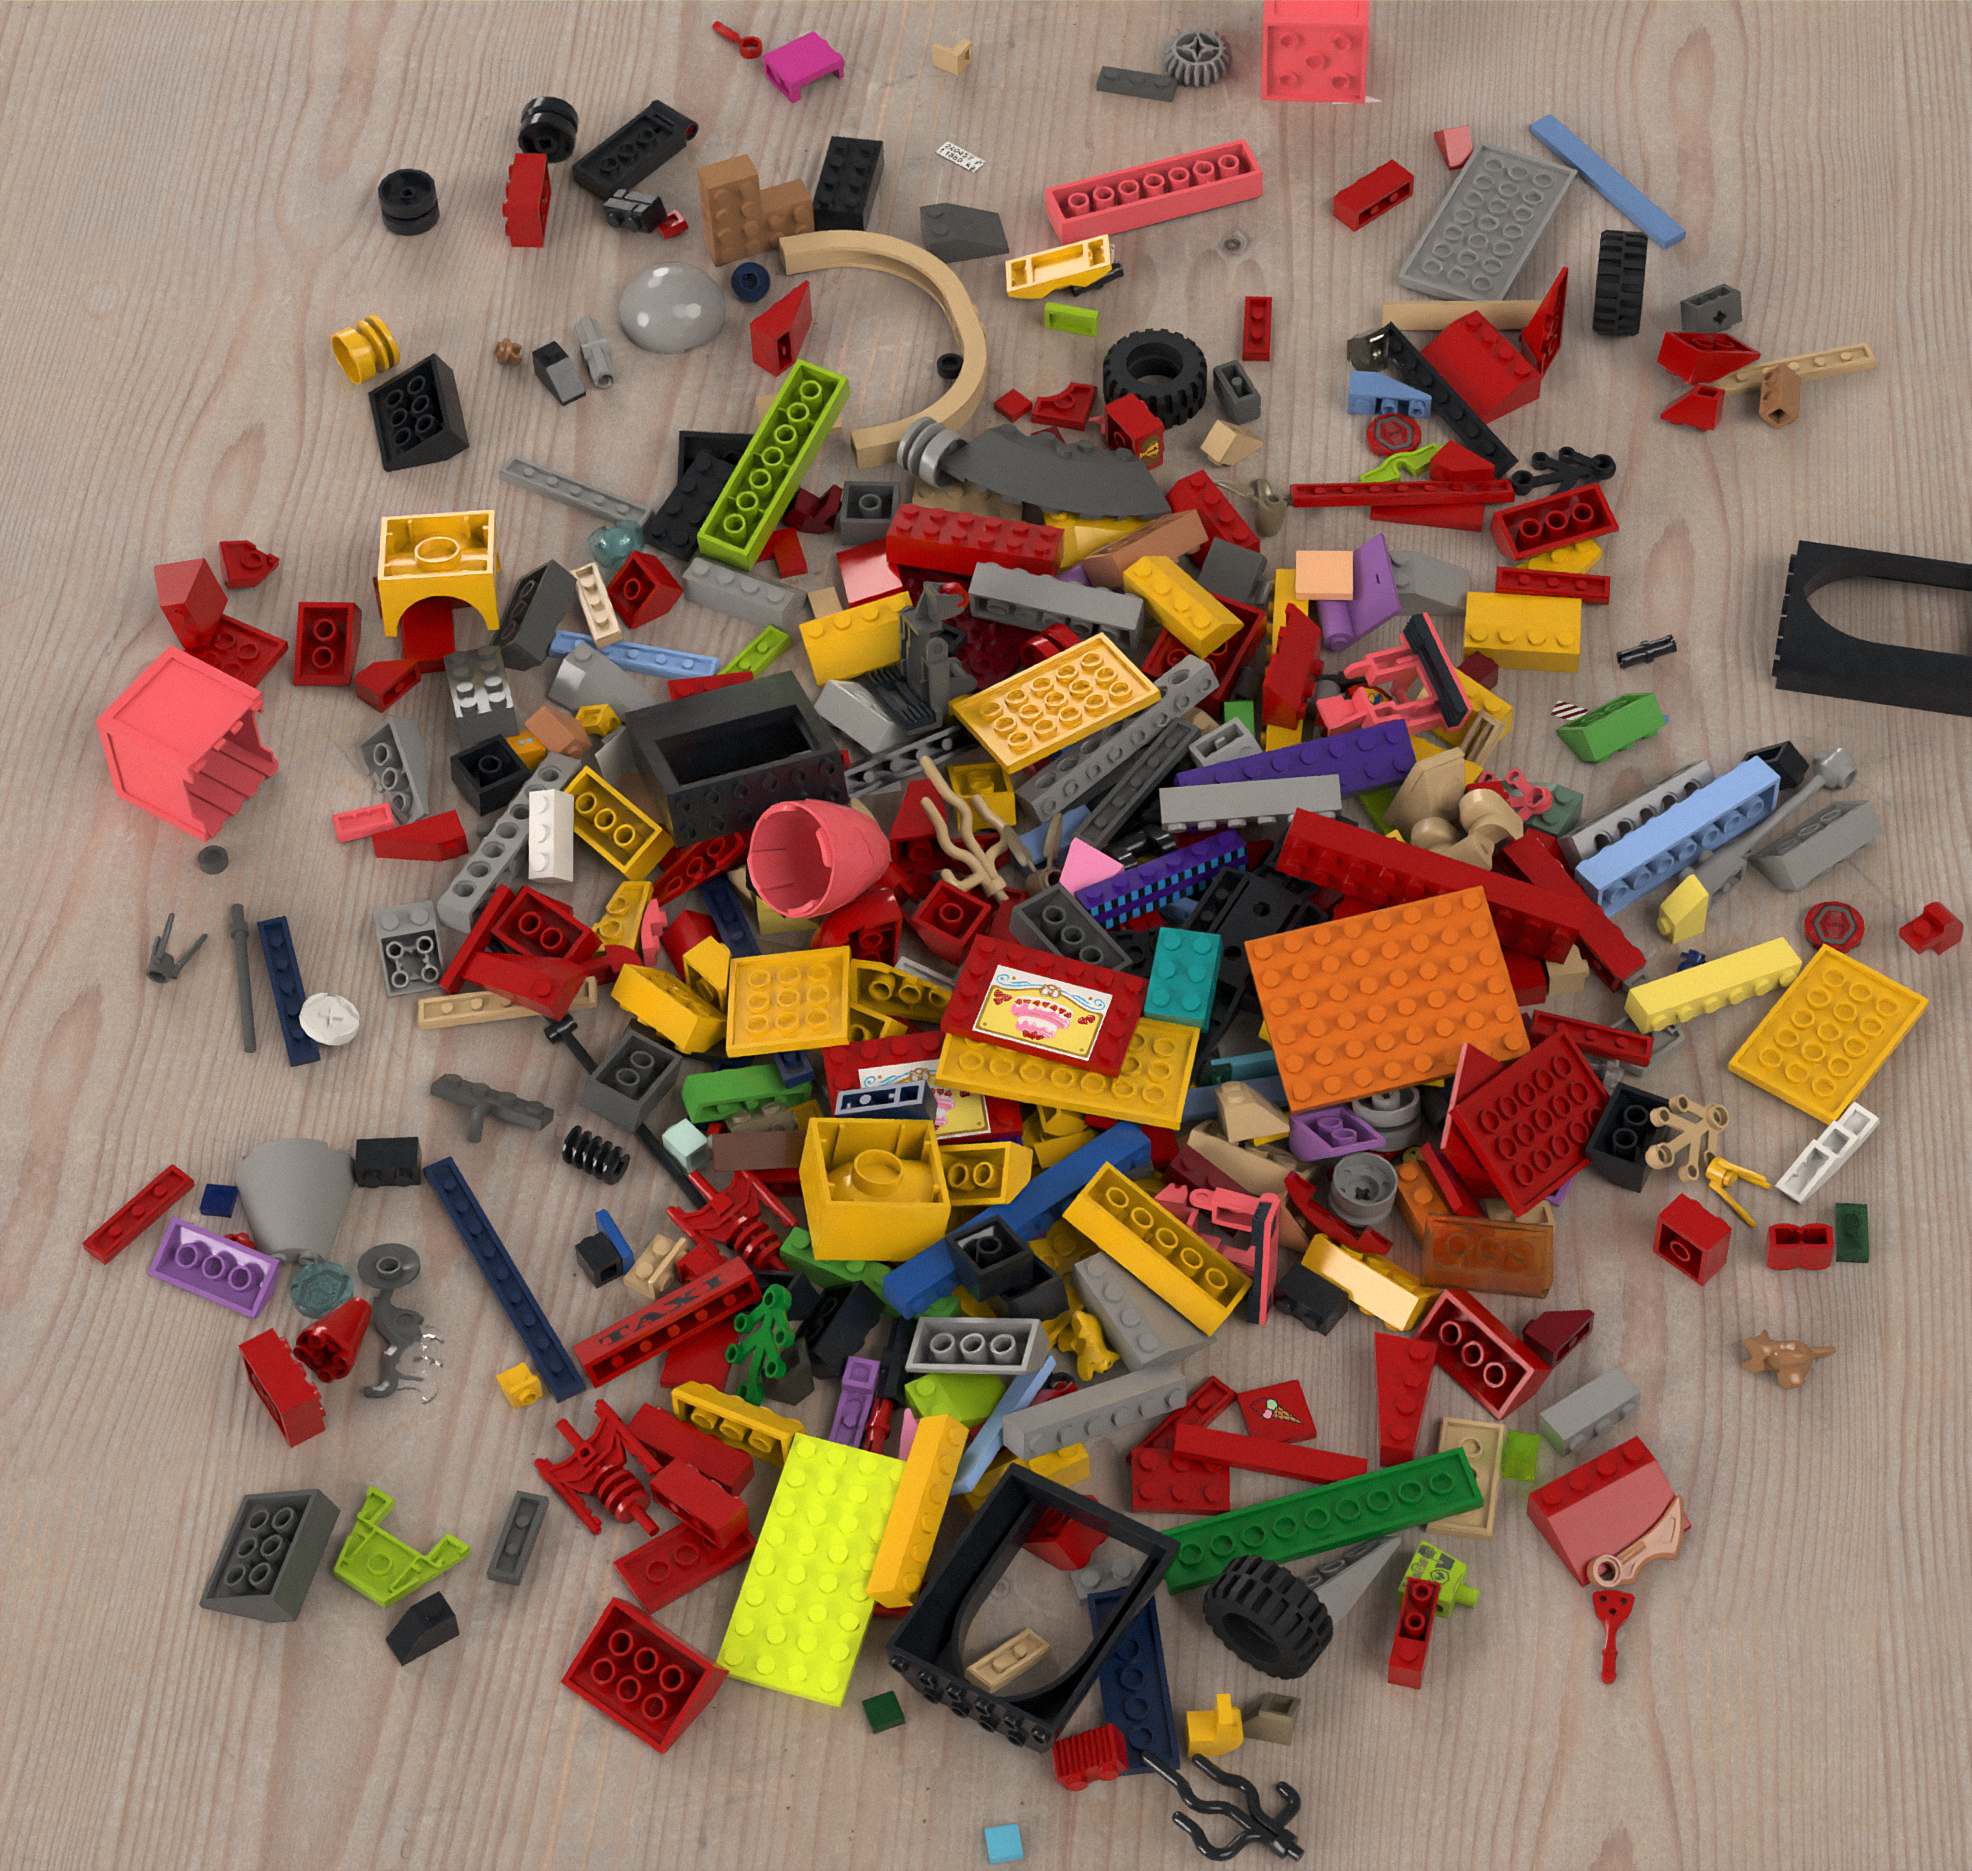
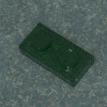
M1835 1203L1836 1262L1868 1263L1867 1204Z

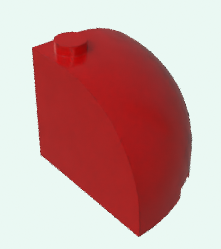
M882 887L864 892L857 896L854 901L831 912L815 931L807 950L850 946L851 960L859 959L882 962L894 967L898 960L903 917L892 891L888 887Z

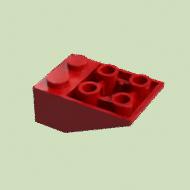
M806 280L798 287L793 288L789 294L780 301L775 302L771 308L750 323L753 362L775 377H778L796 362L812 323L809 281Z

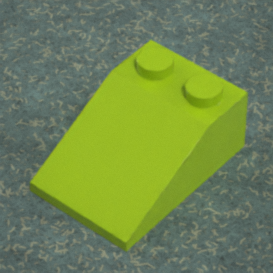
M930 1373L905 1384L906 1406L910 1408L914 1419L949 1414L968 1429L988 1420L1007 1391L998 1374Z

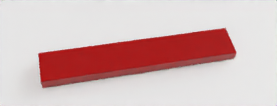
M1178 1422L1175 1427L1172 1456L1322 1485L1367 1473L1368 1459Z

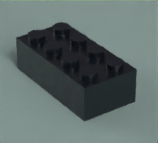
M831 136L812 202L815 232L832 230L866 232L884 168L883 141Z

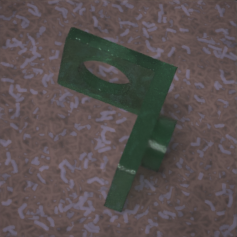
M1231 1063L1201 1067V1072L1196 1077L1198 1088L1231 1081Z

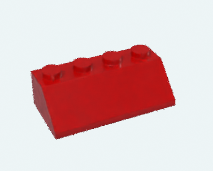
M1203 469L1179 479L1165 496L1172 509V513L1196 509L1209 540L1199 545V551L1188 556L1200 571L1214 537L1260 553V540Z
M1598 482L1494 512L1489 530L1500 553L1515 562L1619 531V526Z
M1445 1289L1411 1337V1339L1438 1344L1436 1362L1498 1420H1503L1533 1397L1553 1371L1549 1365L1465 1289Z

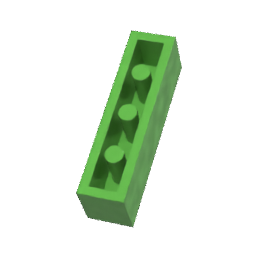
M776 1063L753 1065L745 1068L724 1069L717 1072L696 1073L686 1076L681 1098L692 1124L732 1118L734 1113L743 1110L750 1112L760 1110L764 1104L770 1102L784 1103L787 1108L809 1100L812 1085L808 1081L786 1089Z

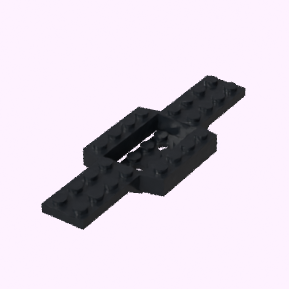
M1336 815V819H1334L1359 827V823L1342 815ZM1289 826L1265 862L1253 872L1223 866L1181 928V930L1221 935L1224 948L1208 1033L1200 1032L1189 1088L1240 1010L1263 1016L1254 980L1251 981L1246 989L1245 982L1251 975V969L1244 942L1278 934L1291 912L1295 913V916L1284 932L1329 922V915L1312 902L1321 886L1275 870ZM1265 905L1271 912L1267 916L1260 917L1254 914L1253 909L1256 906ZM1236 949L1241 953V957L1236 961H1230L1224 957V953L1227 950Z

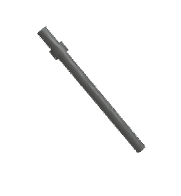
M236 903L231 906L233 922L230 924L231 937L235 942L244 1051L246 1053H253L256 1051V1038L246 942L249 931L248 923L244 920L243 905Z

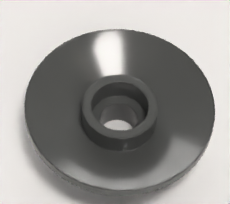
M387 1243L367 1250L360 1257L357 1270L360 1279L366 1285L381 1290H392L411 1283L419 1274L421 1265L418 1254L410 1247L397 1243Z

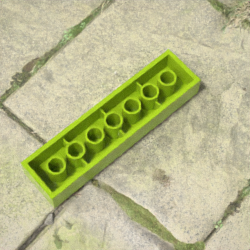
M798 358L697 534L701 553L750 572L850 397L847 377Z

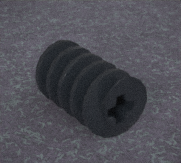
M579 1125L574 1126L562 1146L563 1161L573 1164L577 1169H583L589 1175L593 1174L595 1178L604 1180L608 1185H614L619 1182L628 1168L630 1155L625 1154L622 1156V1147L616 1146L612 1150V1142L605 1141L602 1144L601 1136L598 1135L592 1139L591 1131L587 1130L582 1134V1127Z

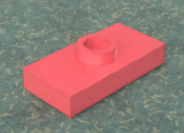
M389 802L332 815L339 843L369 837L373 834L396 828Z

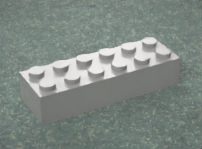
M977 562L968 591L973 617L1040 632L1053 623L1058 622L1069 627L1081 641H1085L1103 632L1119 650L1133 653L1138 651L1145 626L1144 599H1140L1135 594L1124 593L1122 595L1113 593L1105 587L1091 588L1084 586L1078 581L1064 582L1046 574L1037 576L1029 574L1026 570L1014 568L1013 570L1002 568L993 562H986L985 564Z

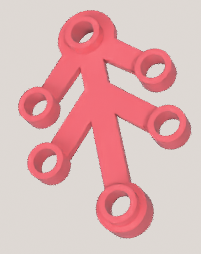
M1512 769L1506 774L1505 779L1509 786L1513 789H1519L1524 794V796L1513 797L1509 794L1510 807L1513 810L1521 809L1517 814L1522 818L1523 823L1532 815L1543 814L1551 807L1553 795L1547 788L1541 786L1532 787L1519 769ZM1488 771L1480 775L1478 783L1487 782L1489 779H1492L1491 782L1498 781V779L1492 772ZM1519 776L1516 781L1512 782L1515 777ZM1511 836L1504 838L1506 841L1514 840Z

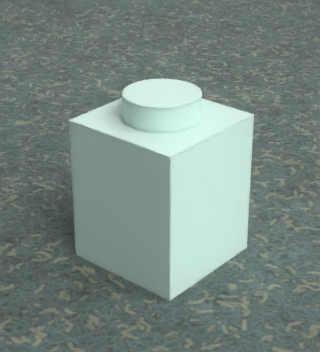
M686 1118L678 1124L670 1126L662 1135L664 1149L687 1175L711 1159V1151H707V1138Z

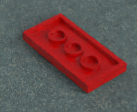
M682 1522L613 1563L614 1569L645 1613L651 1615L753 1556L758 1542L747 1528L724 1550H721Z

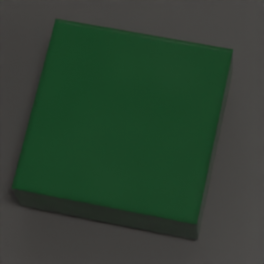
M893 1690L862 1701V1707L873 1734L905 1724V1717Z

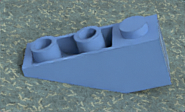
M1351 370L1348 413L1380 416L1396 413L1410 418L1430 419L1431 395L1379 372Z

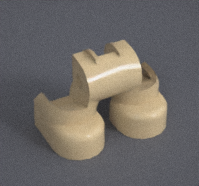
M1475 789L1464 795L1459 803L1460 822L1467 831L1468 837L1460 841V833L1452 824L1445 819L1431 817L1420 820L1413 826L1411 845L1490 871L1492 869L1491 856L1494 852V844L1508 836H1511L1514 841L1524 836L1523 820L1495 791Z

